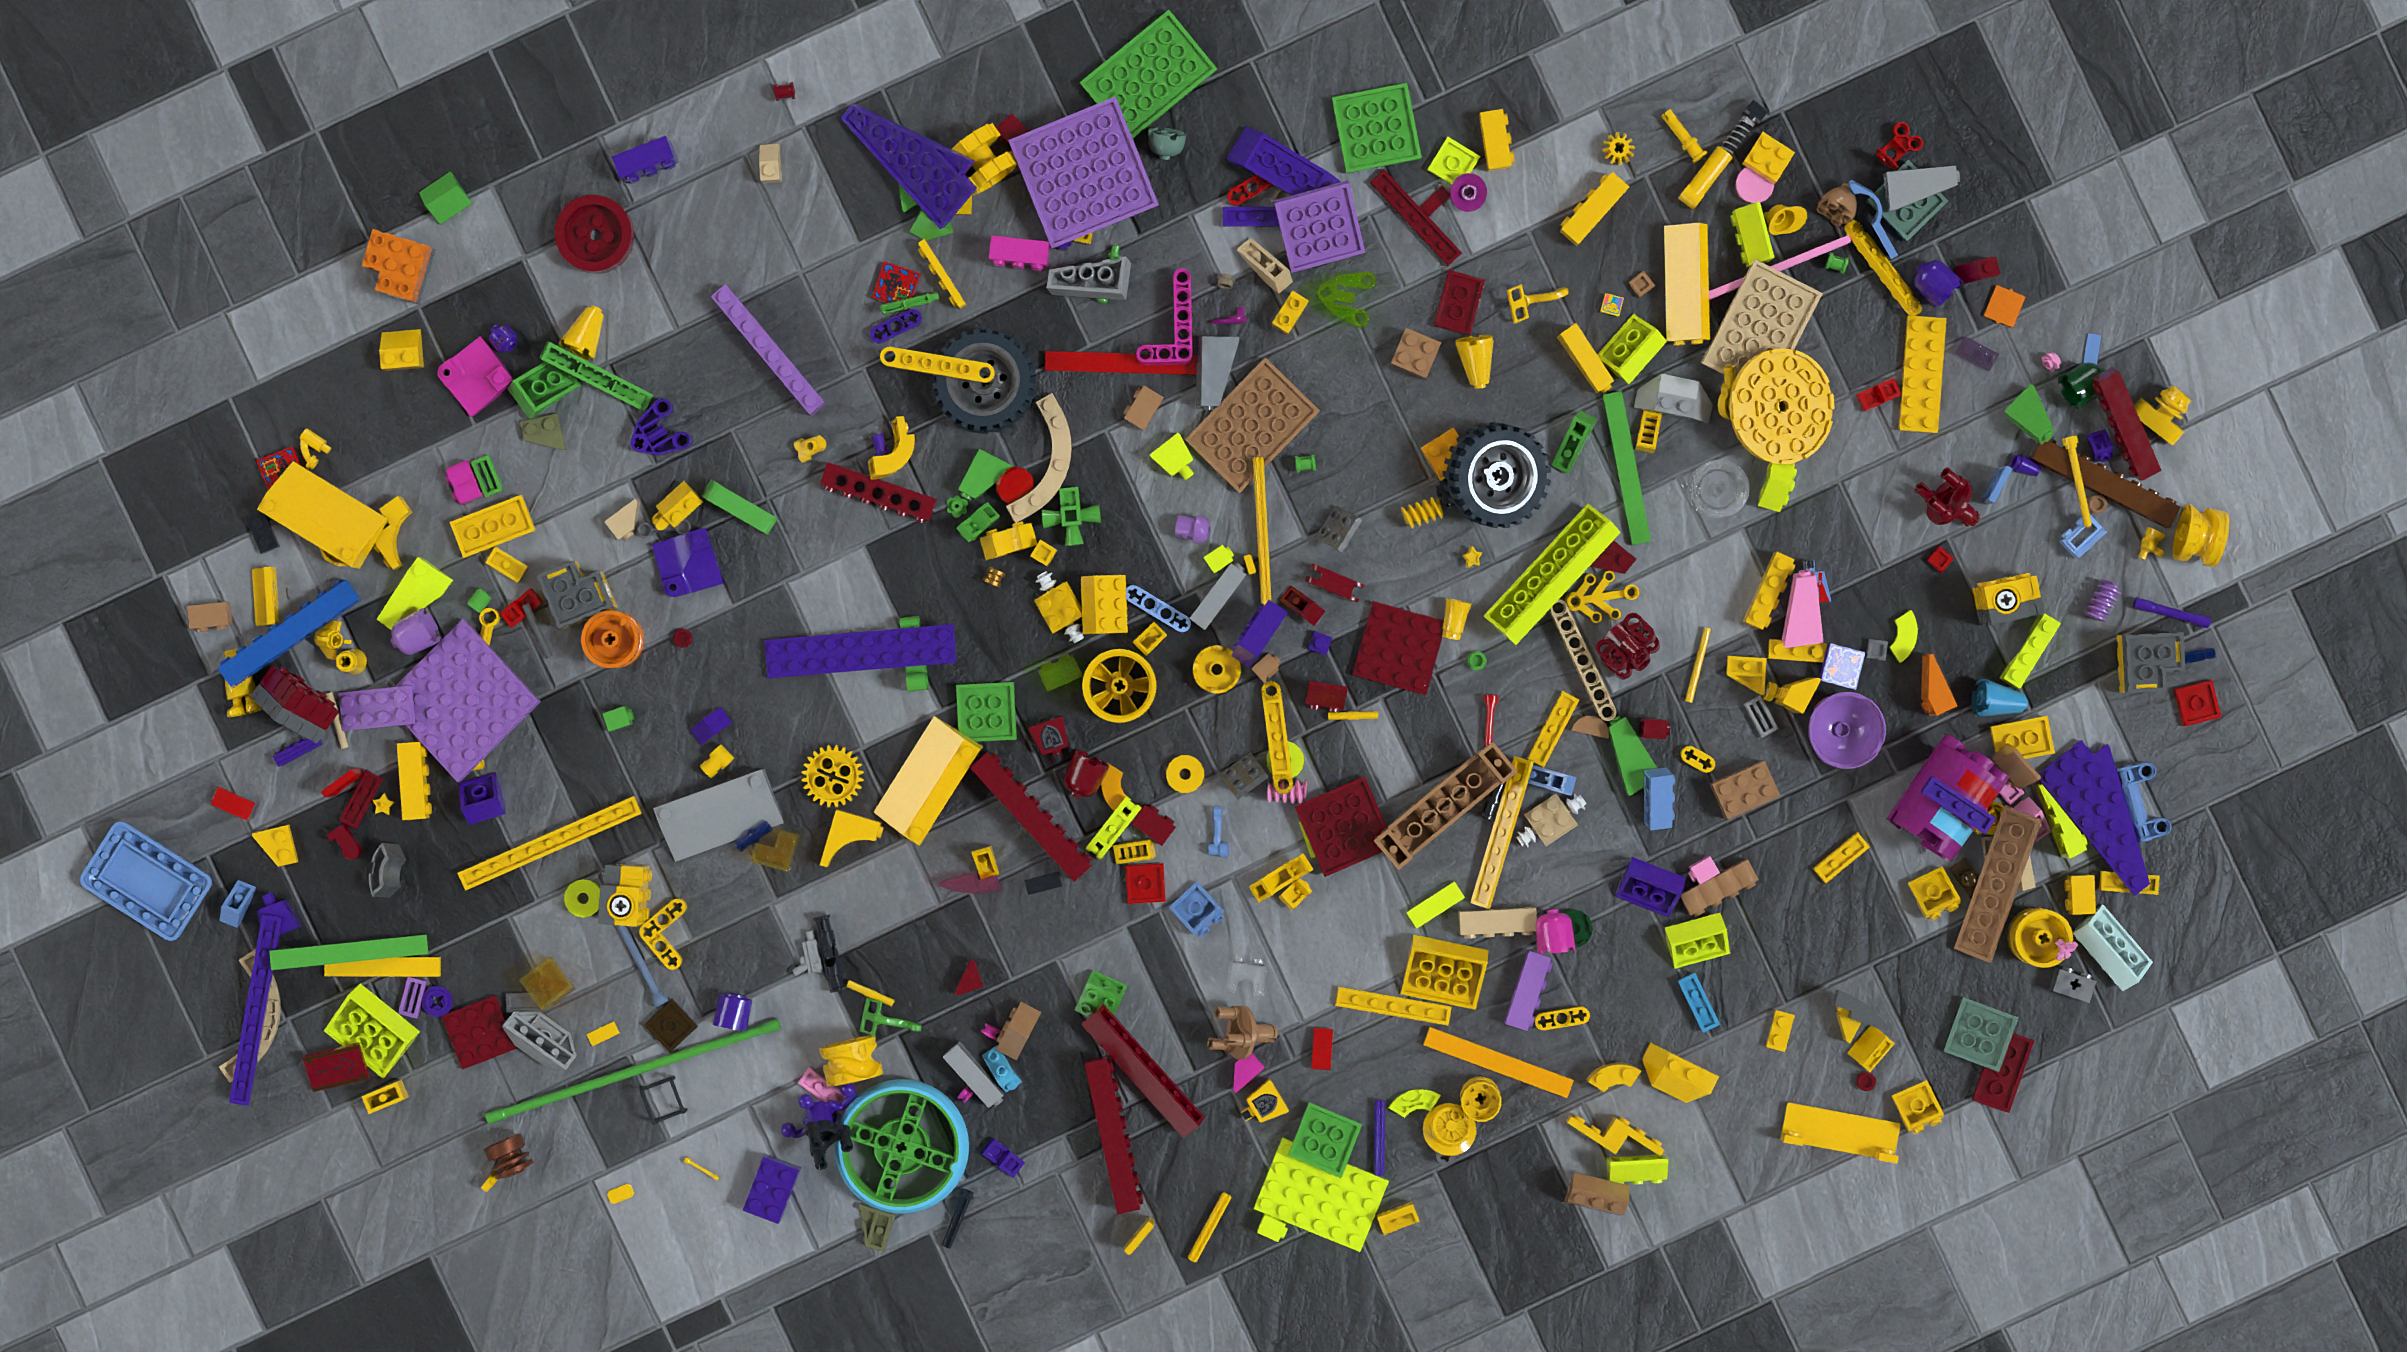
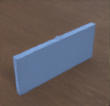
M2088 333L2083 364L2091 362L2097 365L2101 335Z

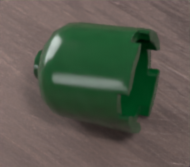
M2087 362L2058 377V384L2062 383L2063 386L2061 394L2070 406L2076 405L2078 410L2099 397L2093 390L2092 385H2094L2092 378L2104 372L2105 369L2100 368L2095 363Z

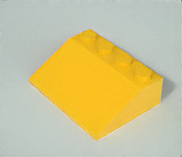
M1413 935L1401 994L1476 1010L1488 963V950Z

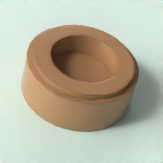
M2093 495L2087 501L2089 511L2093 514L2103 513L2108 506L2106 498L2102 495Z

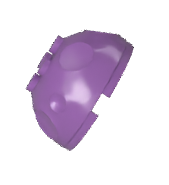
M1839 692L1823 698L1814 707L1808 725V736L1812 748L1821 761L1837 768L1851 769L1863 766L1877 756L1885 741L1886 724L1882 712L1872 700L1854 692Z

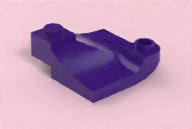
M707 528L698 529L652 544L662 579L661 582L668 596L679 597L724 584ZM672 584H675L677 587L675 591L670 590Z

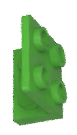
M1092 970L1075 1011L1088 1016L1104 1004L1115 1015L1128 985Z

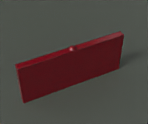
M1441 186L1432 196L1430 195L1420 208L1430 216L1450 197V193Z

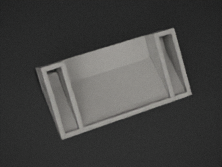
M765 769L653 808L675 862L784 823Z

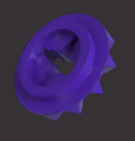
M433 986L423 994L422 1006L429 1015L440 1017L450 1011L453 1006V997L449 990L444 987ZM443 995L441 1000L443 1006H440L439 1004L433 1006V1003L435 1002L433 998H438Z

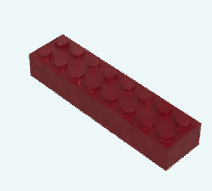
M987 752L970 769L1075 882L1092 866L1090 863L1092 858L1085 851L1083 853L1079 851V844L1072 837L1069 839L1064 834L1066 830L1060 823L1056 825L1051 820L1053 816L1047 809L1043 811L1038 806L1040 801L1034 795H1028L1026 792L1028 788L1021 781L1017 782L1013 778L1015 774L1008 766L1004 768L1000 764L1002 761L995 752L992 754Z
M1108 1055L1087 1059L1084 1064L1117 1215L1140 1210L1141 1204H1143V1195L1141 1190H1137L1139 1177L1137 1171H1133L1135 1159L1133 1152L1129 1153L1131 1140L1129 1134H1125L1124 1130L1127 1129L1125 1115L1121 1116L1120 1110H1123L1121 1096L1117 1097L1116 1094L1119 1086L1117 1077L1113 1078L1112 1072L1115 1070L1113 1060L1109 1059Z

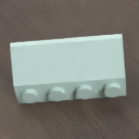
M2103 904L2096 909V914H2090L2073 932L2076 939L2081 942L2089 954L2094 957L2122 991L2137 984L2153 963Z

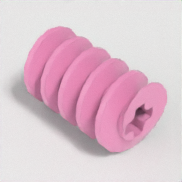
M1268 779V802H1271L1274 797L1276 803H1279L1280 798L1286 803L1288 798H1290L1291 803L1294 804L1295 799L1298 798V802L1301 804L1303 799L1306 800L1307 780H1304L1302 785H1300L1299 780H1296L1292 790L1288 794L1283 795L1275 791L1273 780L1270 784ZM1284 779L1280 780L1278 784L1280 789H1287L1289 786L1288 782L1285 784Z

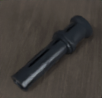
M1506 782L1498 785L1484 798L1485 803L1481 812H1478L1479 816L1494 821L1495 818L1493 816L1501 801L1499 800Z

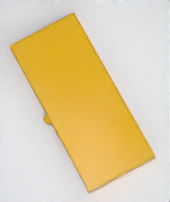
M613 1021L586 1035L591 1045L594 1046L620 1032Z

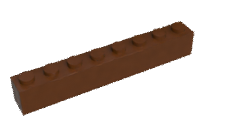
M2053 439L2044 442L2042 445L2037 443L2029 459L2075 483L2068 449L2066 450L2065 446L2060 447L2056 445V441ZM2083 454L2077 455L2084 488L2102 495L2106 499L2164 528H2171L2181 508L2176 505L2177 502L2168 497L2164 499L2159 496V492L2150 488L2146 490L2142 488L2141 483L2135 480L2130 482L2124 479L2125 475L2116 471L2112 473L2107 470V466L2101 463L2096 465L2090 462L2091 458Z

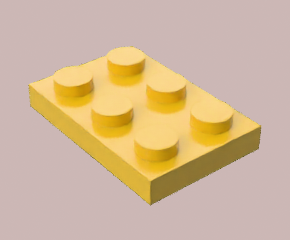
M2048 716L1990 726L1995 754L2007 743L2016 748L2025 759L2055 753Z

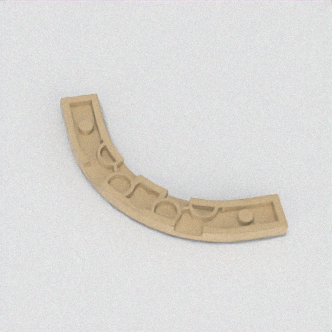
M1053 393L1035 402L1048 426L1051 436L1052 455L1050 464L1044 478L1035 489L1006 506L1015 523L1032 515L1046 505L1061 487L1069 469L1072 449L1070 430L1063 411Z
M256 949L239 960L250 978L252 976ZM272 976L257 1063L270 1048L280 1021V995L274 976ZM237 1055L219 1066L229 1083L233 1081Z

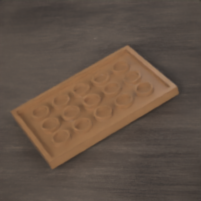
M1265 357L1220 403V406H1217L1200 423L1185 441L1240 494L1254 479L1253 458L1263 457L1265 468L1320 410Z

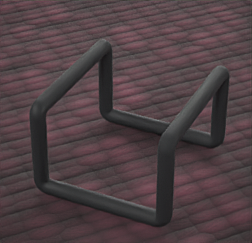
M675 1076L640 1089V1094L652 1125L688 1111L687 1108L683 1107L674 1084ZM670 1081L680 1110L654 1120L644 1091Z

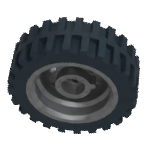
M975 328L971 332L964 331L959 337H953L949 340L950 343L940 350V355L983 363L993 360L994 379L990 381L989 385L986 384L983 387L981 382L932 374V389L936 402L944 414L962 429H967L973 433L981 432L982 434L1001 432L1004 428L1014 426L1013 424L1024 417V413L1027 410L1029 411L1037 385L1034 365L1025 348L1015 338L1006 335L1005 332L994 331L991 328H987V330ZM982 368L980 371L982 378H988L991 374L988 368ZM1001 374L1007 375V379L1005 381L1000 380ZM963 382L969 383L967 389L962 387ZM995 392H999L1001 394L1000 399L994 398L993 395ZM981 396V403H976L975 397Z
M1490 422L1488 425L1482 423L1477 425V429L1469 428L1466 430L1468 435L1465 437L1459 436L1456 439L1459 443L1456 447H1450L1451 457L1450 459L1445 458L1444 464H1447L1448 467L1447 471H1443V477L1447 478V484H1443L1444 490L1450 492V495L1447 497L1449 502L1456 505L1454 509L1462 513L1466 519L1491 528H1509L1510 524H1521L1523 517L1531 518L1533 516L1531 511L1533 509L1539 510L1542 506L1539 504L1541 497L1546 499L1548 493L1544 492L1545 486H1550L1551 480L1547 479V473H1551V467L1545 464V461L1549 460L1547 454L1541 452V449L1544 448L1542 444L1534 440L1535 437L1530 433H1526L1524 429L1504 423ZM1504 453L1505 456L1500 459V454ZM1483 457L1485 460V464H1482L1481 459ZM1514 467L1516 468V473H1515V474L1513 473V470H1512V468H1514ZM1480 475L1481 477L1475 481V477ZM1510 486V491L1506 493L1505 489ZM1488 490L1490 491V497L1487 496Z

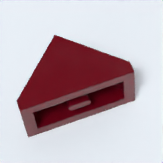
M973 958L970 960L954 993L957 996L984 986L976 960Z

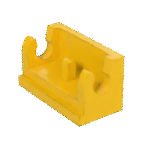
M1412 1201L1376 1215L1384 1235L1420 1222Z

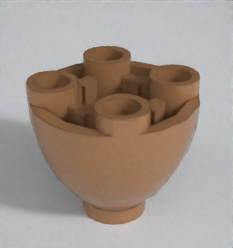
M1843 183L1840 187L1831 189L1818 203V213L1829 218L1835 226L1850 223L1855 217L1857 201L1849 184Z

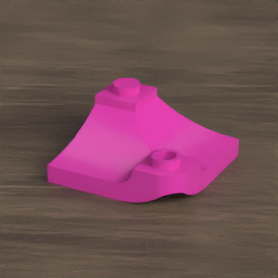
M481 336L438 368L440 380L471 417L475 416L499 397L509 387L511 382L515 380ZM446 369L450 370L449 376L444 375Z

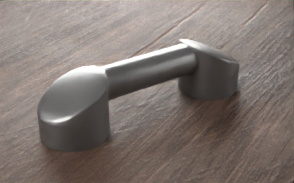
M684 519L675 528L670 524L664 530H658L655 525L644 522L638 526L637 532L642 538L650 537L653 533L677 531L683 535L690 532L691 523Z

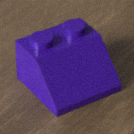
M496 772L459 783L461 811L469 825L506 814L505 802Z

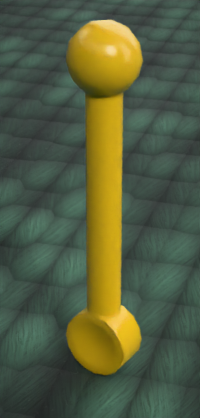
M690 1157L684 1158L685 1164H690L713 1179L719 1180L720 1177L694 1163Z

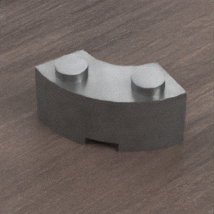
M382 843L374 853L371 861L374 862L372 874H369V886L372 897L390 898L401 888L400 870L406 859L399 844Z

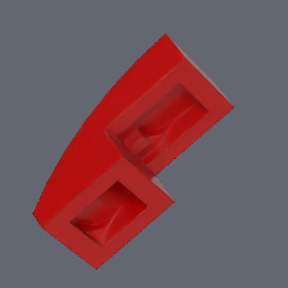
M1894 378L1856 394L1863 412L1901 396Z
M529 588L499 614L513 628L526 618L522 608L523 605L529 603L532 611H535L544 602L533 588Z
M218 786L210 804L248 821L255 802Z
M1314 1028L1311 1069L1331 1070L1333 1029Z

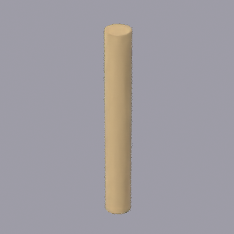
M333 692L326 693V698L334 702V707L337 709ZM338 713L333 723L341 749H345L349 746L345 732L342 731V722Z

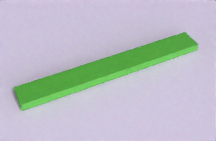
M1622 391L1604 394L1602 396L1631 545L1651 542Z
M426 934L271 950L269 952L271 970L422 955L428 954Z

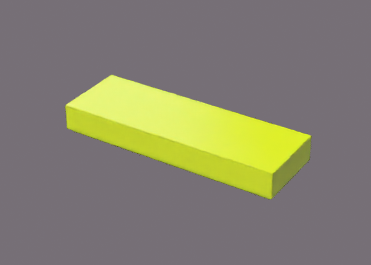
M1454 881L1406 913L1417 929L1465 897Z

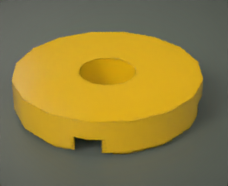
M1181 755L1169 763L1166 770V778L1169 785L1175 791L1190 793L1197 790L1202 784L1204 769L1195 757ZM1184 768L1189 769L1191 772V776L1187 780L1180 777V771Z

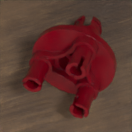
M1949 467L1942 470L1940 477L1946 481L1936 491L1931 490L1923 482L1915 486L1914 491L1924 498L1927 503V517L1934 524L1945 525L1954 519H1957L1967 527L1969 525L1973 527L1978 523L1980 514L1968 504L1972 494L1970 482L1961 475L1954 473Z

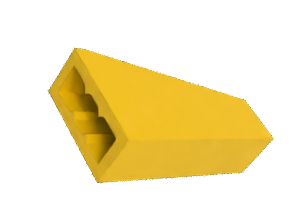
M1577 323L1562 332L1557 339L1596 393L1599 391L1605 393L1612 388L1613 378Z

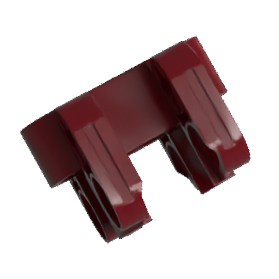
M1629 613L1623 621L1616 624L1596 644V651L1604 665L1621 680L1628 679L1633 669L1637 671L1645 669L1651 661L1650 654L1656 653L1660 649V642L1654 630L1637 613ZM1632 618L1639 620L1637 623L1628 625L1629 620ZM1654 642L1655 646L1653 648L1651 646L1648 647V645ZM1604 644H1608V646L1603 650V652H1600V647ZM1626 668L1627 672L1625 674L1623 672L1620 673V671Z

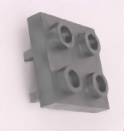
M1335 505L1316 538L1343 553L1345 548H1350L1351 545L1348 543L1356 531L1360 532L1361 529L1358 527L1362 519Z
M1251 752L1220 774L1237 800L1243 796L1247 798L1249 791L1259 784L1262 787L1264 785L1263 781L1269 778Z

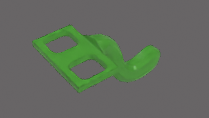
M866 998L860 1032L875 1035L877 1025L880 1024L907 1028L916 1032L921 1031L922 1025L919 1023L883 1016L880 1013L882 1002ZM871 1001L877 1003L876 1013L869 1012ZM866 1020L873 1022L871 1032L864 1029Z

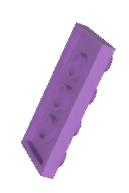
M412 685L339 693L342 731L415 724Z

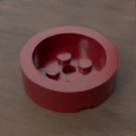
M601 195L578 197L568 203L557 218L555 225L557 248L568 263L583 272L602 274L615 270L627 260L633 249L635 237L633 222L626 210L608 197ZM593 230L601 232L599 240L591 239Z

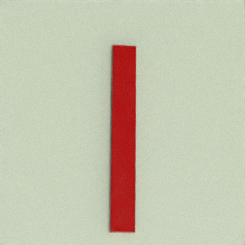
M1045 351V371L1196 375V355H1192V360L1185 365H1142L1137 360V354ZM1140 354V357L1144 360L1151 356V354ZM1159 354L1162 359H1167L1170 356ZM1178 355V356H1179L1180 358H1182V359H1185V358H1187L1189 355Z

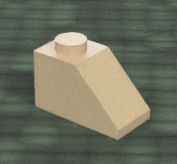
M780 144L760 145L759 168L760 181L763 184L782 182Z
M638 499L632 500L605 521L606 525L620 541L630 539L634 535L633 532L637 529L640 507Z

